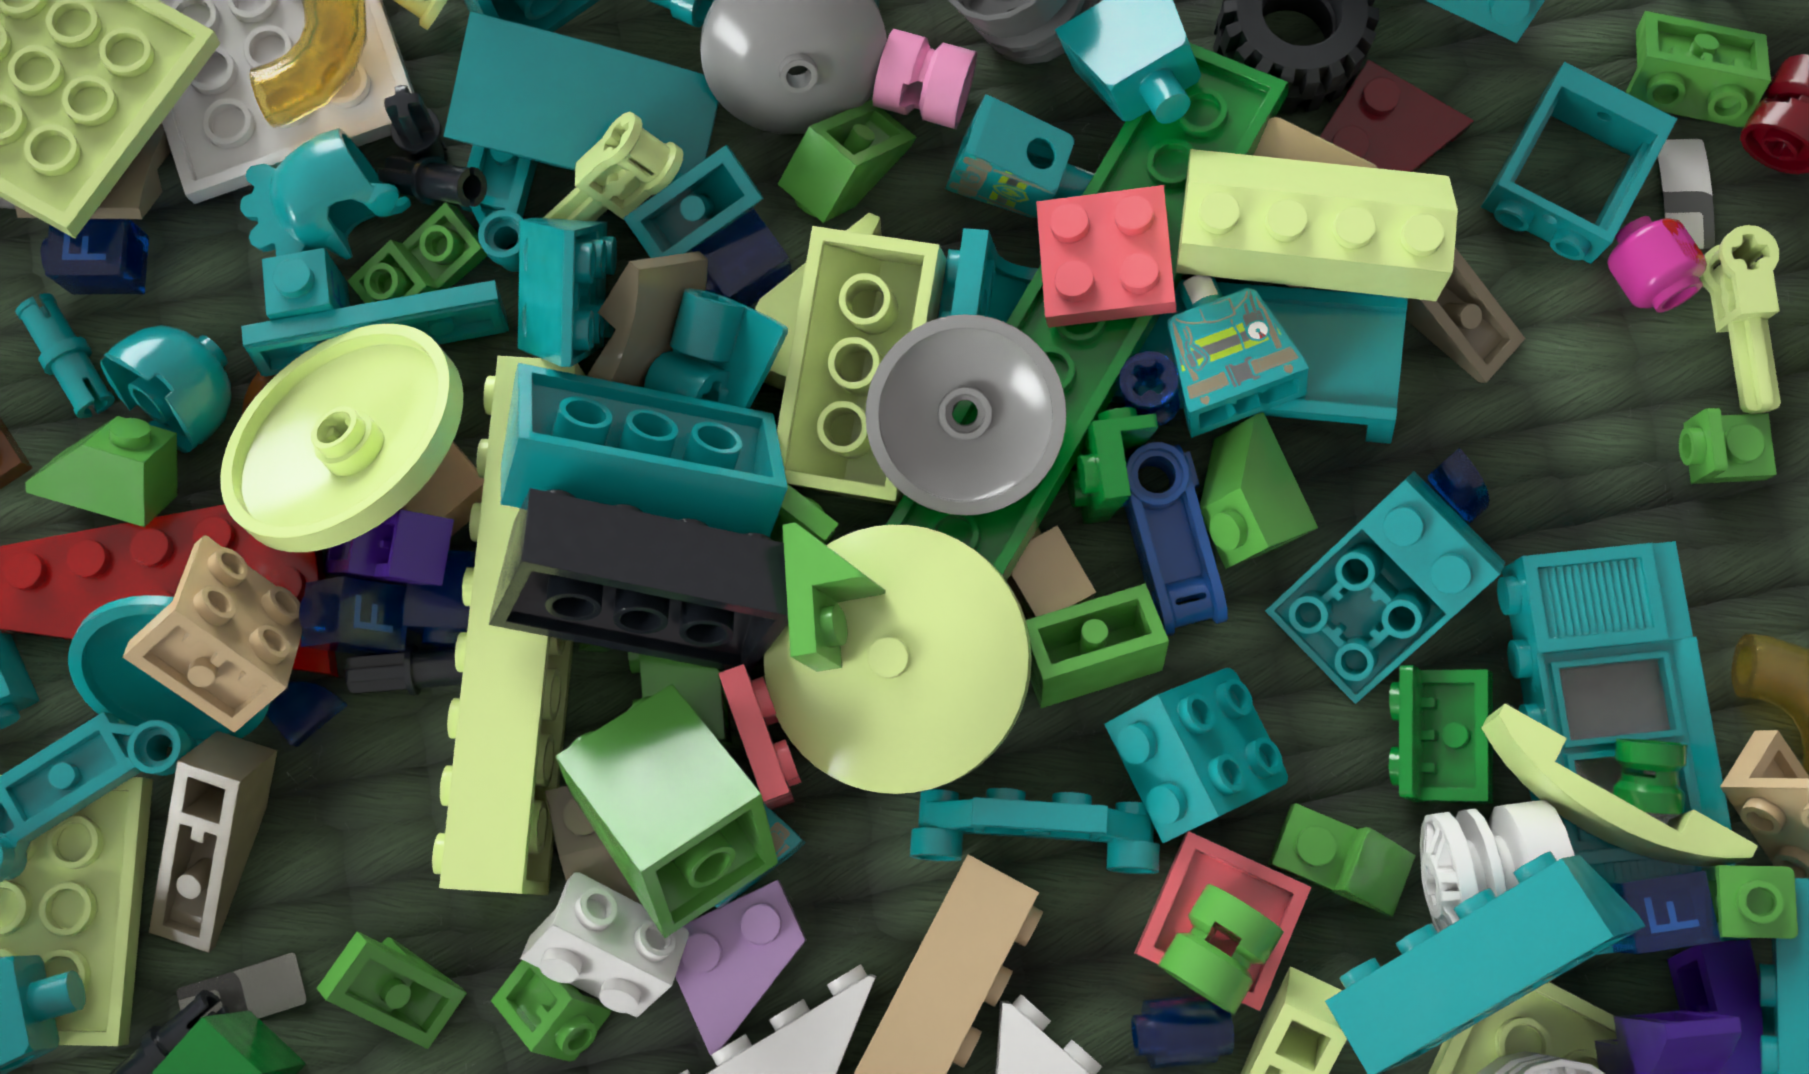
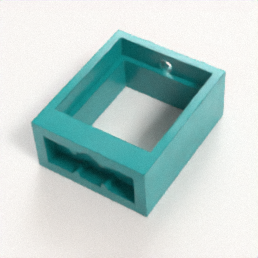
M1564 62L1542 92L1486 195L1481 208L1493 213L1495 219L1503 226L1515 231H1528L1549 242L1550 247L1557 254L1571 260H1584L1591 264L1613 242L1677 118ZM1550 116L1630 156L1595 224L1515 184Z

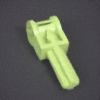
M624 113L612 123L603 138L576 162V188L543 218L596 221L609 209L624 220L623 217L635 210L651 195H655L666 188L673 181L683 161V150L673 142L664 144L642 128L641 118L634 113Z
M1744 225L1732 230L1723 238L1720 245L1714 246L1704 254L1707 266L1700 280L1711 295L1716 333L1729 332L1740 409L1749 414H1762L1778 409L1781 403L1768 319L1780 311L1773 273L1779 261V248L1776 240L1768 231L1759 226Z

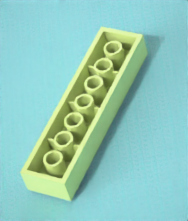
M497 356L496 375L488 376L484 386V409L487 415H491L489 438L481 439L477 450V473L480 478H484L482 502H475L473 504L469 522L470 538L473 542H477L475 566L466 568L462 584L463 603L465 606L470 607L467 632L459 633L455 647V667L458 672H463L460 698L452 699L447 720L448 735L450 738L455 739L453 765L445 766L440 782V801L443 806H448L445 833H439L435 839L432 867L434 874H441L439 888L548 895L554 831L545 791L559 788L561 769L555 756L563 751L573 641L489 625V620L512 526L520 510L517 507L500 505L501 460L517 365L522 363L577 375H586L578 363L572 367H561L542 358Z

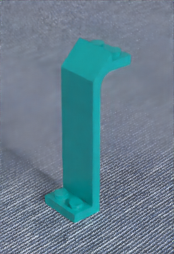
M963 228L960 250L948 249L938 318L968 314L991 317L1006 323L1038 269L1016 265L1000 257L989 230ZM1181 279L1175 289L1177 312L1160 315L1111 402L1183 408L1169 345L1167 321L1172 316L1187 311L1178 291L1179 287L1186 280ZM1217 282L1223 297L1245 288L1256 290L1309 367L1307 395L1262 411L1265 416L1367 425L1365 442L1391 444L1397 417L1408 298L1356 292Z

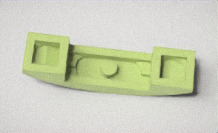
M1507 704L1502 705L1490 714L1482 726V730L1494 750L1506 766L1540 800L1548 801L1556 809L1557 813L1568 821L1610 844L1656 860L1703 867L1728 866L1752 858L1758 847L1753 842L1694 809L1669 819L1666 825L1556 763L1555 761L1567 738Z

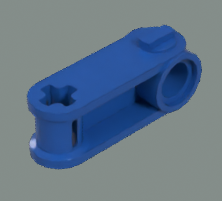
M1163 442L1145 444L1139 447L1130 457L1125 458L1131 496L1121 507L1125 508L1143 577L1167 637L1174 635L1175 628L1209 619H1212L1216 624L1227 622L1226 599L1195 488H1199V482L1190 451L1183 452L1180 445L1172 446ZM1146 466L1160 468L1169 479V490L1163 493L1147 491L1138 480V470ZM1195 598H1198V599H1199V600H1197V601H1193V602H1189V603H1185V604H1181V605H1177V604H1176V603H1179V602H1183V601H1187V600H1191V599H1195Z

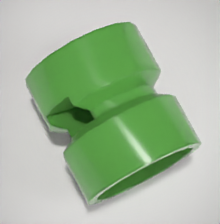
M1207 884L1188 914V918L1193 926L1191 931L1175 935L1159 961L1158 966L1207 1000L1227 1012L1235 1014L1254 983L1248 970L1251 965L1266 963L1284 931L1273 921L1243 901L1214 885ZM1217 930L1238 943L1232 957L1209 943Z

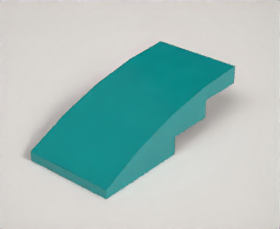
M470 11L444 137L575 171L576 162L603 138L612 123L622 114L632 112L641 118L642 128L664 144L673 142L682 148L684 154L683 161L678 173L671 182L673 183L707 159L719 101L710 90L704 74L592 42Z

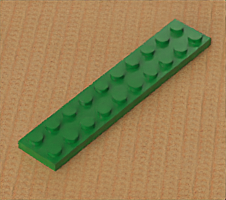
M1190 43L1202 76L1197 83L1185 89L1190 98L1188 111L1180 119L1167 124L1158 122L1151 110L1132 121H1126L1082 194L1083 196L1164 185L1174 290L1184 273H1176L1190 149L1253 155L1269 119L1277 115L1288 96L1287 81ZM1040 265L1006 323L1019 329L1038 344L1052 362L1063 388L1066 402V426L1061 448L1052 467L1033 490L1015 503L1002 509L978 515H953L927 508L903 495L886 525H912L929 528L949 535L981 554L998 570L1007 582L1078 456L1085 447L1088 427L1092 421H1098V414L1107 409L1161 314L1048 328L1045 319L1042 270ZM961 400L954 409L952 416L960 424H969L976 419L978 410L973 402Z

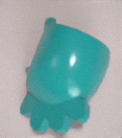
M338 128L318 134L301 144L288 154L277 168L267 164L250 166L246 171L245 177L254 186V190L251 194L242 198L240 210L249 220L258 222L251 230L249 239L251 244L262 252L276 249V256L325 248L344 259H350L353 255L348 243V235L354 227L375 216L388 217L402 213L412 205L407 196L399 198L397 187L378 180L377 172L362 151L342 129Z

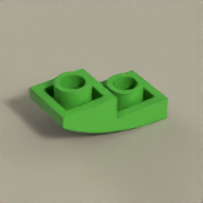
M445 202L403 243L390 239L348 282L365 304L448 289L487 257V254L479 243L477 231L456 206Z

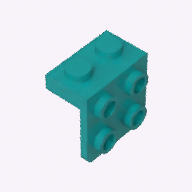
M1231 668L1221 669L1160 693L1104 724L1162 843L1285 785L1288 781V774L1283 765L1278 747L1271 741L1253 706L1249 690Z

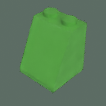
M670 684L653 696L639 699L627 712L598 730L581 735L569 748L555 756L569 792L664 938H667L778 864L761 793L673 684Z

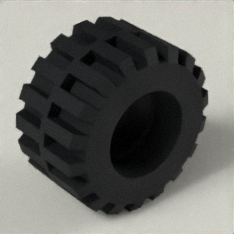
M1223 0L1214 29V35L1217 36L1213 49L1217 54L1287 81L1288 96L1280 108V114H1293L1298 104H1302L1307 113L1319 109L1324 98L1329 103L1333 102L1341 96L1345 86L1349 87L1377 34L1374 30L1379 22V8L1372 7L1375 0ZM1283 10L1302 13L1319 26L1325 41L1309 46L1287 43L1272 33L1264 20V16Z

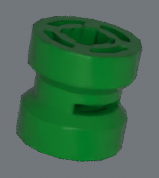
M1616 738L1614 759L1621 765V778L1613 785L1612 794L1643 812L1684 814L1685 792L1678 786L1679 771L1687 766L1688 745L1657 740ZM1644 770L1656 771V774H1645Z

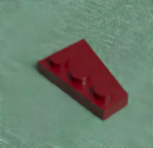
M1368 59L1323 130L1320 138L1375 164L1378 169L1416 172L1447 144L1455 141L1465 133L1474 120Z

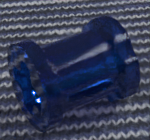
M1145 351L1135 354L1126 361L1120 372L1119 383L1122 394L1125 397V407L1136 408L1138 416L1156 414L1158 425H1164L1175 417L1180 408L1179 376L1175 364L1169 357L1159 352ZM1159 383L1162 385V392L1159 395L1152 390H1148L1140 396L1139 387L1142 385L1149 389L1155 388Z

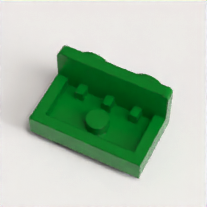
M1116 408L1098 414V421H1092L1088 427L1085 447L1074 464L1075 469H1072L1067 476L1070 503L1073 508L1081 507L1083 524L1109 521L1131 496L1125 457H1130L1139 447L1143 446L1158 429L1156 414L1138 416L1136 408Z
M1401 665L1399 682H1392L1389 692L1391 718L1393 721H1399V747H1392L1389 754L1391 784L1399 786V796L1412 802L1493 804V747L1482 730L1485 720L1493 713V673L1488 669L1421 670L1414 665Z

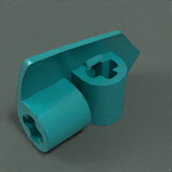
M685 288L670 341L673 352H664L655 359L646 375L644 388L750 409L788 334V328L768 315L727 297L699 289Z

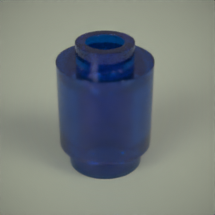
M1201 995L1144 1000L1141 1014L1132 1015L1131 1034L1136 1056H1146L1151 1069L1212 1064L1218 1061L1219 1056L1231 1055L1233 1053L1234 1029L1231 1013Z

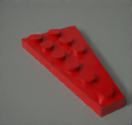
M225 504L155 517L145 527L127 522L0 546V631L56 637L72 641L82 621L94 610L109 602L143 595L174 597L194 544L201 537L208 536L220 546L237 552L249 567L275 586L289 590L298 599L299 603L307 609L308 614L292 670L338 677L325 573H323L322 550L286 552L268 547L256 540L237 523L228 512Z

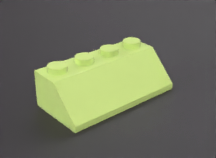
M1190 149L1176 273L1437 301L1453 273L1458 208L1450 178L1445 175Z
M812 226L777 427L788 485L844 497L893 505L899 504L904 494L886 477L878 465L869 443L865 417L866 401L872 378L887 352L913 329L937 319L947 262L939 244Z

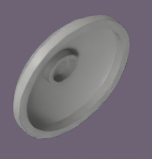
M714 0L702 27L700 54L703 72L710 90L720 104L733 116L763 131L778 134H804L809 126L851 108L862 106L869 99L874 90L875 79L887 42V36L881 13L874 0ZM801 65L808 68L805 73L800 75L788 73V70L794 66Z
M968 314L951 315L929 321L913 329L887 352L879 364L869 387L865 414L866 430L878 465L886 477L904 495L938 512L953 515H978L993 512L1015 503L1033 490L1046 476L1063 442L1066 426V402L1059 376L1052 362L1028 335L1003 321L991 317ZM961 400H969L977 407V417L969 424H960L952 416L954 405Z

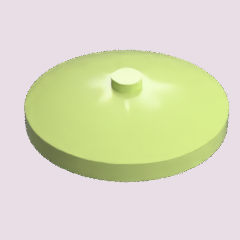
M376 324L356 328L328 339L306 351L282 369L259 392L240 418L230 437L221 468V492L228 512L256 540L268 547L286 552H310L331 548L357 538L377 527L405 506L423 488L438 469L452 445L460 424L463 409V387L456 366L430 336L416 328L399 324Z
M912 525L874 526L847 534L827 544L830 549L885 589L886 593L838 602V605L844 612L848 629L847 642L841 646L842 668L816 672L790 657L789 624H787L764 654L765 681L776 711L775 715L782 729L799 752L814 766L830 777L862 790L889 794L915 793L937 788L965 776L987 760L1003 743L1019 717L1028 692L1031 675L1030 637L1024 614L1013 590L998 570L977 551L949 535L929 528Z

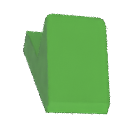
M797 523L784 524L783 541L790 657L816 672L842 668L841 646L847 642L848 629L844 612L838 605V602L882 595L886 593V590Z
M1294 803L1289 808L1268 865L1389 917H1393L1416 855L1369 827L1356 829Z
M359 931L354 934L316 988L326 1001L426 1049H429L467 994L462 987L396 940L387 937L380 943Z

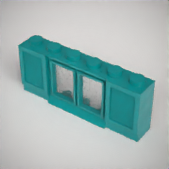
M1676 541L1522 556L1505 566L1502 570L1503 577L1498 579L1497 597L1502 613L1510 616L1513 640H1510L1508 643V664L1512 676L1515 679H1520L1524 704L1519 706L1518 711L1567 738L1555 762L1612 794L1613 785L1621 778V765L1614 759L1616 738L1687 744V766L1679 771L1678 786L1685 792L1684 813L1694 809L1732 831L1726 795L1720 788L1723 783L1697 637H1693ZM1644 770V773L1656 774V771ZM1529 790L1531 800L1539 801L1540 799ZM1647 813L1666 825L1669 819L1681 815ZM1559 814L1566 828L1574 856L1580 855L1627 902L1645 924L1644 928L1597 955L1694 945L1701 942L1748 939L1705 937L1702 887L1703 866L1676 864L1627 851L1584 831ZM1651 897L1657 925L1670 923L1666 902L1673 901L1677 922L1698 919L1700 926L1651 934L1644 898Z

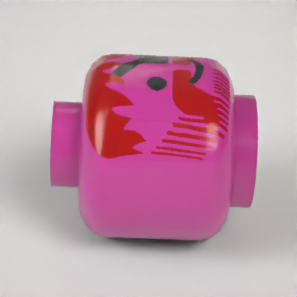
M1643 216L1630 222L1616 234L1615 238L1619 244L1612 250L1607 264L1619 286L1635 307L1645 309L1654 307L1658 313H1662L1684 303L1703 286L1700 277L1705 272L1707 266L1705 256L1679 220L1665 218L1652 222L1649 216Z

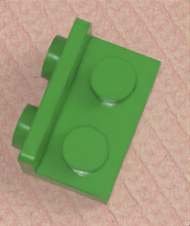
M1645 11L1636 29L1637 69L1625 93L1665 113L1735 127H1744L1771 82L1767 36L1765 34Z

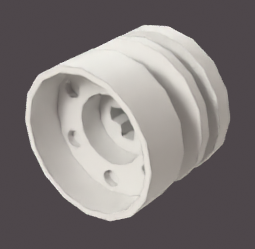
M1539 800L1496 806L1489 818V826L1477 809L1458 811L1456 818L1450 812L1425 815L1420 835L1421 877L1426 902L1437 932L1460 920L1454 908L1468 898L1488 888H1491L1496 897L1520 884L1513 872L1536 857L1549 851L1552 852L1557 861L1561 858L1574 856L1566 828L1556 809L1548 801Z

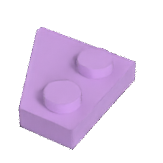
M780 880L759 888L683 926L688 930L689 937L675 977L710 1055L727 1044L730 1037L769 990L775 979L807 941Z

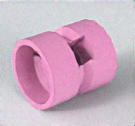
M893 29L889 34L880 59L873 90V106L903 115H908L916 108L920 110L922 120L957 129L971 89L977 52L944 42L934 50L930 48L926 37Z

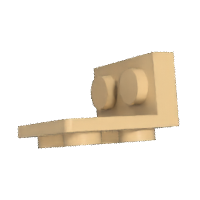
M203 536L193 546L173 601L129 640L123 658L235 733L287 688L308 611L289 590L275 586L253 570L237 552L220 546L208 536Z

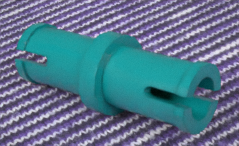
M50 293L39 294V299L43 305L40 308L34 297L23 301L16 308V315L19 320H22L41 352L38 358L41 367L46 374L56 377L72 404L76 416L81 419L91 417L92 413L88 408L90 405L94 407L97 414L108 409L114 403L115 398L112 392L107 389L89 359L92 354L89 344L85 338L76 337L57 305L54 295Z

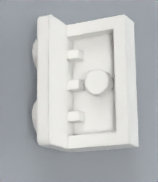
M575 872L567 880L556 909L529 936L520 959L540 968L541 972L551 980L569 983L599 998L600 1002L610 1010L628 1013L637 1018L672 986L689 937V932L685 927H682L667 938H664L643 905L580 872Z

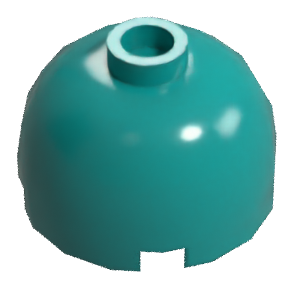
M164 325L144 328L119 341L104 354L106 357L100 360L101 368L108 383L126 407L132 410L135 406L139 405L147 415L154 419V421L149 422L150 425L176 432L177 450L188 453L198 444L206 441L226 418L231 405V383L223 367L228 364V360L220 347L207 336L201 335L199 338H195L184 330Z

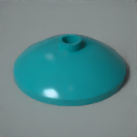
M143 595L118 599L97 608L82 621L69 647V672L79 694L98 715L102 712L115 714L120 724L135 726L150 720L174 723L192 736L198 745L216 731L243 738L258 727L264 719L270 703L234 733L123 658L129 640L173 601L174 597Z

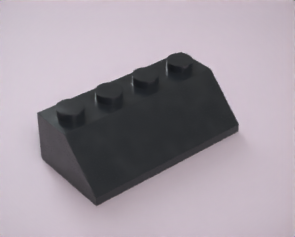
M530 488L512 526L490 613L489 625L721 670H729L744 664L749 674L788 624L784 543L773 541L770 537L760 533L740 534L709 527L706 523L696 519L676 520L648 514L631 505L618 504L611 506L579 499L563 490L542 491Z

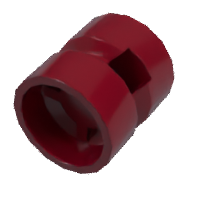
M1801 54L1790 56L1782 62L1766 89L1765 99L1757 104L1740 135L1743 148L1753 159L1779 172L1796 175L1809 173V55Z

